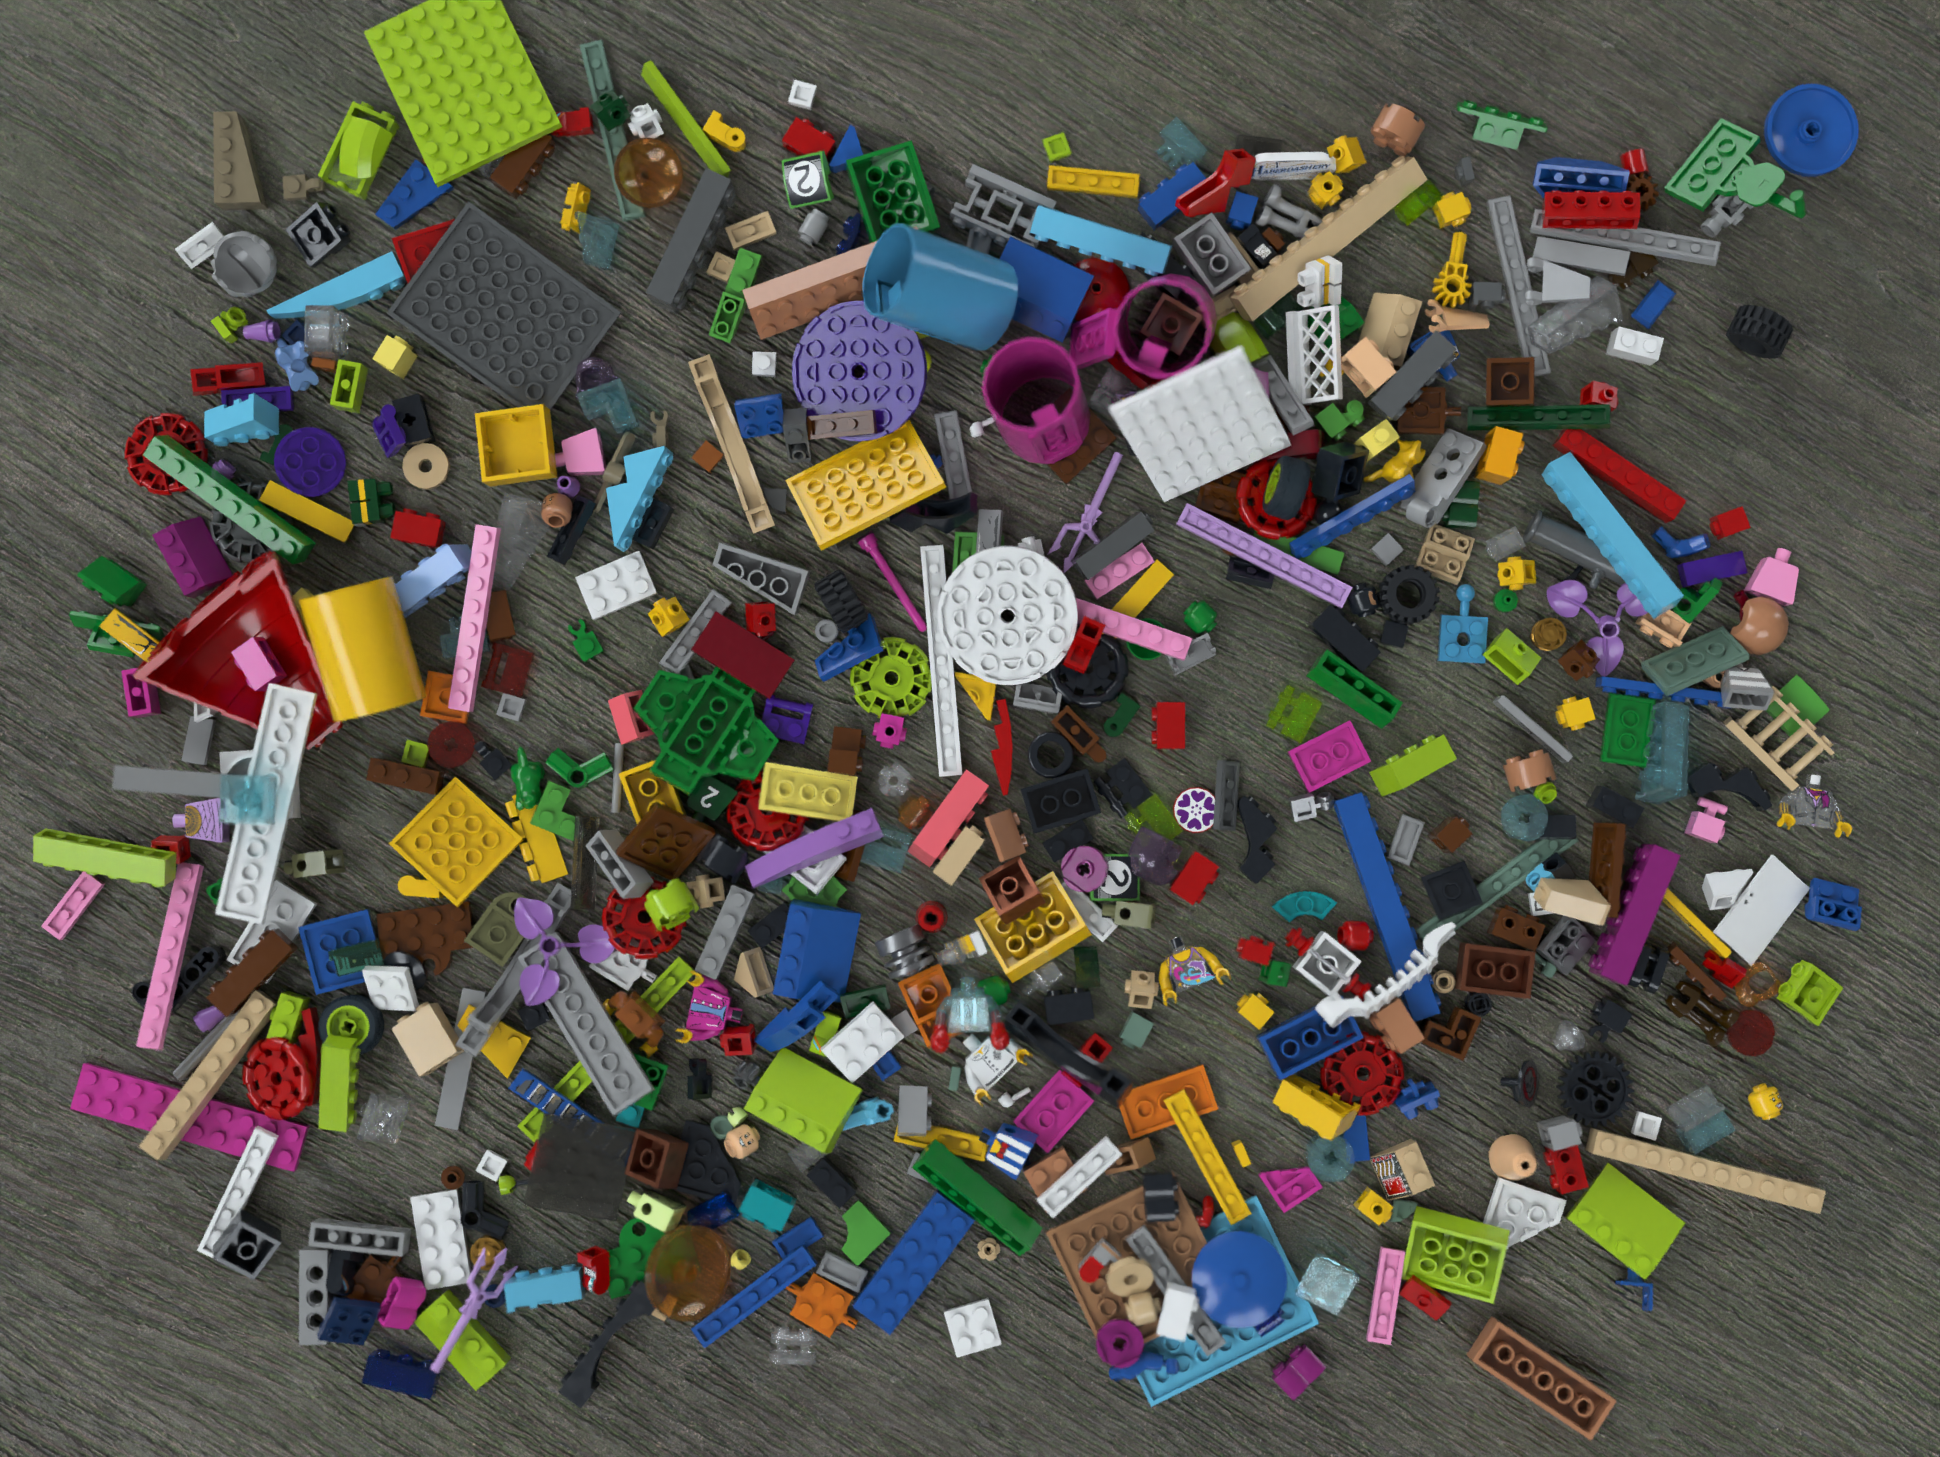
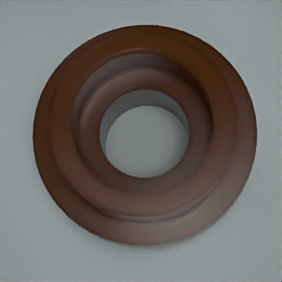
M458 1166L447 1167L441 1175L442 1184L451 1190L461 1187L465 1181L464 1171ZM450 1174H454L456 1176L455 1182H451L449 1180Z

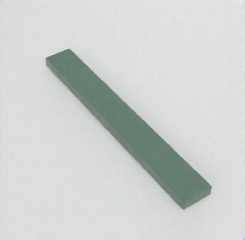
M602 39L581 44L580 49L593 102L595 103L600 95L611 90L615 93ZM598 119L622 220L626 222L646 217L624 126L621 125L608 131Z
M1576 838L1536 841L1476 885L1483 905L1440 922L1437 916L1434 915L1415 929V932L1424 941V938L1430 932L1450 922L1456 925V928H1454V931H1456L1526 880L1527 875L1535 867L1555 852L1560 855L1579 840Z

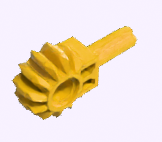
M1455 232L1453 234L1449 262L1447 261L1442 267V271L1438 274L1439 278L1433 280L1436 286L1432 288V293H1438L1435 300L1439 301L1442 299L1443 307L1448 302L1451 308H1455L1457 303L1463 305L1465 303L1464 298H1469L1471 295L1468 290L1472 287V284L1465 283L1469 278L1466 275L1468 265L1462 264L1467 237L1463 232ZM1447 284H1453L1457 291L1450 292L1447 289Z

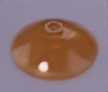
M639 138L629 142L619 152L614 164V178L619 191L628 201L643 208H657L667 204L677 195L682 184L683 170L677 154L666 143L654 138ZM642 172L648 174L647 180L642 178Z

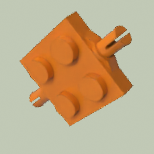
M813 1272L809 1281L802 1287L791 1283L790 1286L785 1288L797 1295L796 1303L790 1315L829 1338L841 1322L852 1329L858 1323V1320L847 1314L848 1306L854 1295Z

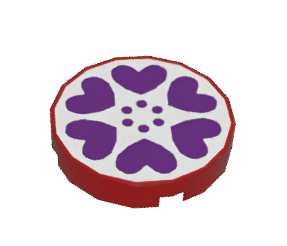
M1200 787L1188 788L1182 791L1176 797L1173 804V817L1177 824L1183 830L1191 833H1201L1210 829L1214 822L1215 796L1208 790Z

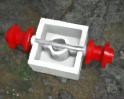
M1301 927L1297 929L1292 928L1287 933L1285 945L1287 947L1293 945L1298 949L1297 955L1299 958L1292 967L1327 996L1338 992L1343 984H1345L1342 988L1344 993L1350 991L1355 995L1354 998L1357 996L1362 1002L1365 1001L1364 995L1368 991L1372 993L1370 990L1371 984L1369 982L1366 984L1361 983L1358 973L1350 977L1362 961L1326 932L1320 931L1315 938L1312 936L1309 938L1304 937Z

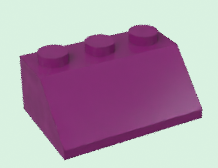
M202 516L171 524L152 535L186 597L194 599L222 584L233 575L218 545L215 544Z

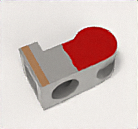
M1102 1237L1080 1262L1078 1267L1080 1278L1086 1283L1095 1282L1099 1278L1102 1268L1110 1260L1114 1263L1121 1258V1253Z

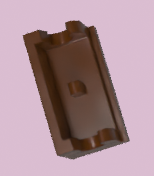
M506 590L491 592L486 624L490 643L515 636Z

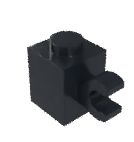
M1602 998L1601 1001L1598 1000L1594 1004L1591 1016L1593 1020L1600 1024L1590 1027L1588 1035L1593 1036L1599 1030L1601 1036L1598 1041L1604 1043L1610 1030L1621 1034L1633 1014L1609 999Z

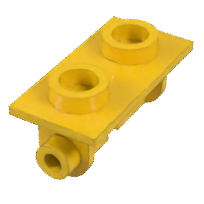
M577 182V184H571V187L567 189L565 204L571 206V209H563L560 224L563 230L570 231L572 229L581 234L585 224L587 206L590 202L591 189Z

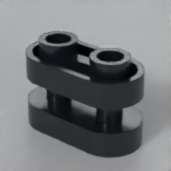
M1645 942L1628 985L1636 988L1642 982L1644 983V991L1655 994L1660 986L1669 959V950L1658 947L1655 952H1652V945ZM1649 960L1651 961L1648 972L1647 974H1644Z

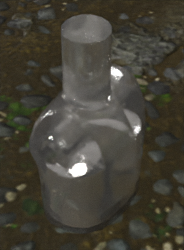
M1050 960L1030 973L1032 982L1024 987L1022 991L1027 997L1037 989L1042 993H1047L1058 982L1063 980L1065 976L1054 961Z

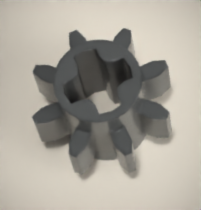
M742 1061L732 1071L735 1074L733 1078L735 1085L742 1090L749 1088L752 1091L761 1079L759 1077L761 1069L754 1062L746 1064Z

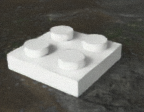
M365 966L362 973L370 1000L379 1010L416 1011L419 1003L408 967Z
M989 1298L944 1310L957 1358L1002 1345Z

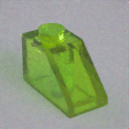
M1429 179L1393 209L1398 219L1408 226L1434 206L1436 202L1440 201L1443 195Z

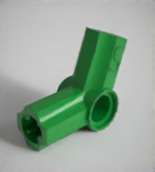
M557 748L546 761V764L571 786L581 789L614 771L613 764L605 752L579 765L560 748ZM581 771L584 779L581 783L576 784L574 782V775Z

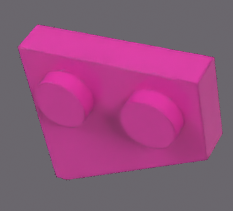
M1309 1166L1266 1171L1258 1174L1283 1213L1323 1188Z

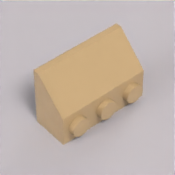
M1374 293L1358 343L1365 337L1368 340L1374 341L1379 348V353L1384 358L1387 357L1394 365L1393 369L1397 372L1402 367L1422 301L1401 294Z

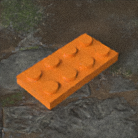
M1203 1064L1132 1088V1092L1119 1107L1130 1140L1175 1125L1176 1123L1163 1100L1182 1089L1187 1093L1198 1116L1218 1110Z

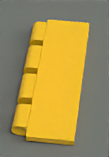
M513 795V800L505 803L510 819L518 816L520 820L513 822L512 826L519 836L527 839V842L519 845L524 862L531 860L535 862V864L527 866L531 882L541 880V883H545L568 875L555 834L530 824L537 805L532 809L524 807L523 810L516 809V795Z

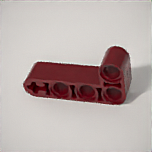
M1317 429L1305 430L1295 435L1287 433L1291 446L1260 460L1276 461L1277 458L1282 456L1316 459L1320 448L1326 447L1324 433Z

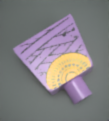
M222 798L186 804L185 814L173 815V827L185 828V836L188 838L214 842H230V822H223Z

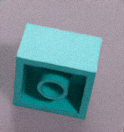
M755 1178L739 1211L743 1213L742 1217L752 1222L758 1220L764 1223L763 1227L774 1233L776 1230L781 1232L797 1199Z

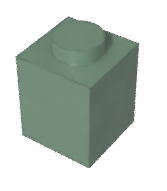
M1131 1011L1119 1034L1123 1039L1121 1043L1131 1049H1134L1135 1046L1141 1048L1154 1023Z

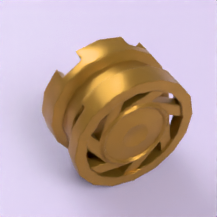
M1546 618L1534 624L1530 638L1533 645L1540 650L1551 651L1563 645L1567 632L1561 621L1555 618Z
M484 1235L472 1245L470 1259L475 1265L483 1248H485V1265L481 1266L480 1269L491 1270L494 1265V1257L506 1248L503 1240L500 1241L491 1236Z

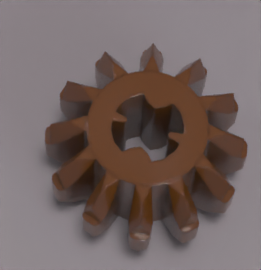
M1640 173L1638 176L1632 174L1629 176L1626 191L1636 193V190H1639L1640 192L1638 193H1642V196H1640V209L1646 212L1649 210V206L1656 204L1654 198H1657L1660 192L1654 189L1658 187V183L1652 184L1650 182L1652 176L1645 179L1644 173Z

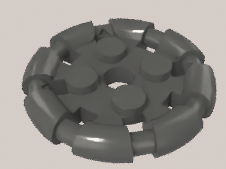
M254 482L237 484V486L251 496L254 493L258 494L259 501L267 484L261 483V485L254 484ZM213 507L211 512L213 513V520L210 522V530L215 544H219L222 548L221 552L235 562L243 563V561L251 562L269 551L276 554L271 548L268 547L266 549L263 546L264 543L228 517L227 524L222 523L224 514ZM275 509L272 510L289 524H294V518ZM231 534L234 540L229 543L226 539ZM245 545L251 546L250 553L244 551Z

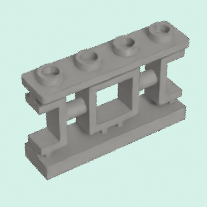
M973 164L965 181V186L974 191L967 206L955 202L954 208L950 212L952 223L959 228L967 227L974 229L973 233L979 237L985 238L988 235L994 239L997 245L1006 247L1009 238L1014 237L1010 234L1014 225L1017 224L1026 228L1023 240L1017 237L1014 238L1037 248L1039 240L1030 235L1037 206L1042 205L1055 209L1057 201ZM981 186L993 190L989 201L978 197ZM996 200L1015 208L1008 225L988 217ZM1023 204L1035 209L1031 220L1020 216ZM973 205L985 210L981 221L969 216Z

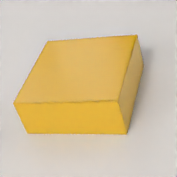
M1240 1140L1232 1142L1231 1145L1240 1165L1243 1168L1250 1165V1159Z

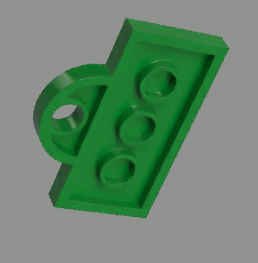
M634 1217L624 1225L620 1232V1246L607 1250L609 1251L610 1285L608 1291L611 1299L630 1294L631 1292L628 1289L636 1279L641 1281L645 1275L657 1284H662L701 1272L702 1270L688 1225L663 1232L645 1221ZM642 1222L646 1226V1232L641 1235L635 1233L633 1229L635 1223Z

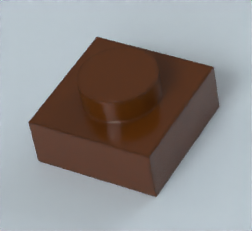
M1270 227L1262 233L1268 244L1278 254L1285 245L1282 235L1276 230L1273 231Z

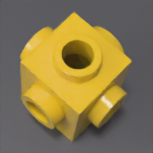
M1328 171L1325 175L1320 173L1311 180L1312 185L1308 190V194L1312 202L1318 205L1321 210L1327 205L1332 207L1341 199L1340 194L1344 188L1342 187L1341 179L1336 174L1333 175Z
M1508 557L1507 562L1498 563L1499 570L1497 575L1500 586H1508L1509 590H1522L1523 585L1536 584L1535 560H1521V557Z
M664 597L653 604L655 608L648 613L652 623L662 637L677 631L690 620L676 597L668 600Z

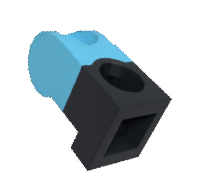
M1555 852L1527 875L1526 884L1535 892L1540 878L1574 879L1576 876L1567 862Z

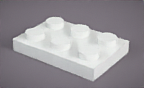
M640 551L575 577L593 620L658 594Z
M872 1002L823 1045L821 1051L853 1083L904 1038V1035L880 1008Z

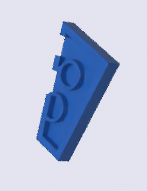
M415 159L375 215L396 230L415 217L427 205H432L436 202L437 198L444 193H449L454 187L449 183L437 187L429 169Z
M870 613L868 614V620L864 621L859 627L849 630V635L840 643L835 642L815 660L819 677L823 682L884 651L874 617Z

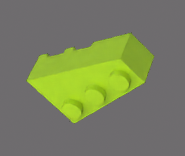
M1432 734L1421 740L1422 745L1417 747L1414 744L1403 750L1405 754L1401 756L1398 754L1393 755L1385 760L1386 763L1370 771L1369 773L1381 796L1402 790L1456 760L1457 758L1445 735L1435 737Z

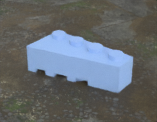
M443 544L436 549L434 556L421 560L418 563L419 567L414 571L409 570L401 575L400 578L402 580L396 583L395 586L404 618L428 603L426 598L432 599L444 593L446 585L450 586L456 582L459 583L466 578L464 573L469 571L472 553L467 544Z

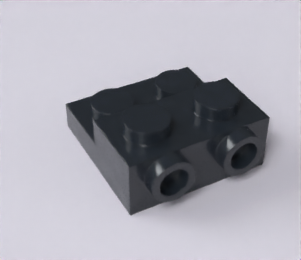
M316 202L286 228L287 233L309 267L315 268L330 254H337L351 242L348 236L350 230L344 223L339 222L336 217L338 211L332 204Z

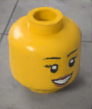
M1766 1083L1752 1088L1753 1092L1748 1095V1101L1755 1116L1762 1117V1120H1768L1781 1114L1783 1102L1777 1088L1767 1087Z

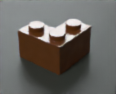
M834 726L827 772L857 776L858 772H862L864 758L860 757V749H865L866 735H862L863 730Z
M1454 1006L1446 1027L1426 1019L1423 1020L1419 1030L1425 1039L1421 1043L1464 1061L1481 1017Z

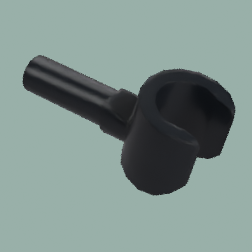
M1578 565L1571 575L1565 576L1562 581L1569 578L1576 580L1583 567Z

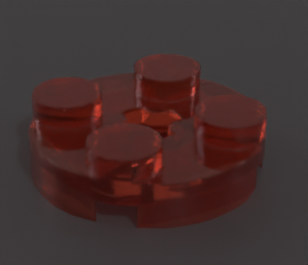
M453 721L441 723L434 728L428 737L427 743L429 754L434 761L448 768L461 766L467 762L473 755V746L475 745L473 735L465 725ZM454 738L458 748L448 751L444 742Z

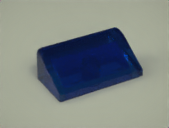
M725 1192L687 1212L688 1226L701 1235L740 1216V1212Z

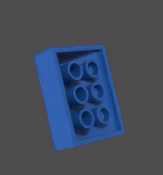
M1010 237L1000 259L1007 261L1014 267L1018 279V297L1012 319L1063 343L1094 275L1014 237Z
M793 899L789 907L773 995L802 999L822 980L837 991L839 997L834 1002H841L840 994L846 993L861 912Z

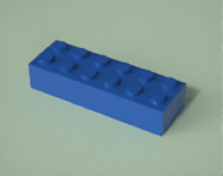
M937 1189L854 1300L853 1307L891 1335L972 1226L975 1219Z

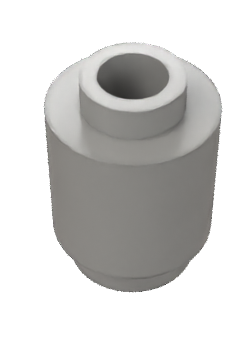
M813 209L811 213L807 214L798 230L799 239L808 245L818 244L828 226L827 221L829 217L821 211Z

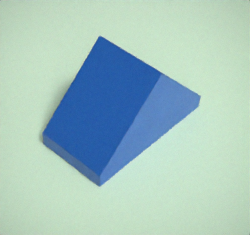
M849 126L829 164L830 171L833 173L846 170V160L863 155L854 126Z

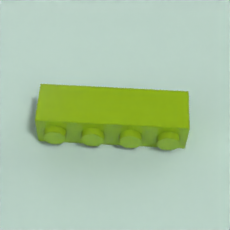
M329 1035L322 1045L319 1129L347 1132L350 1125L356 1121L357 1110H354V1104L357 1101L358 1090L355 1089V1083L359 1076V1069H356V1063L359 1060L360 1049L357 1048V1039Z

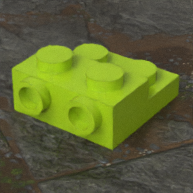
M1801 960L1800 963H1796L1792 967V975L1789 980L1780 985L1778 989L1779 995L1776 999L1791 1010L1799 1013L1810 1023L1819 1026L1843 987L1815 965Z

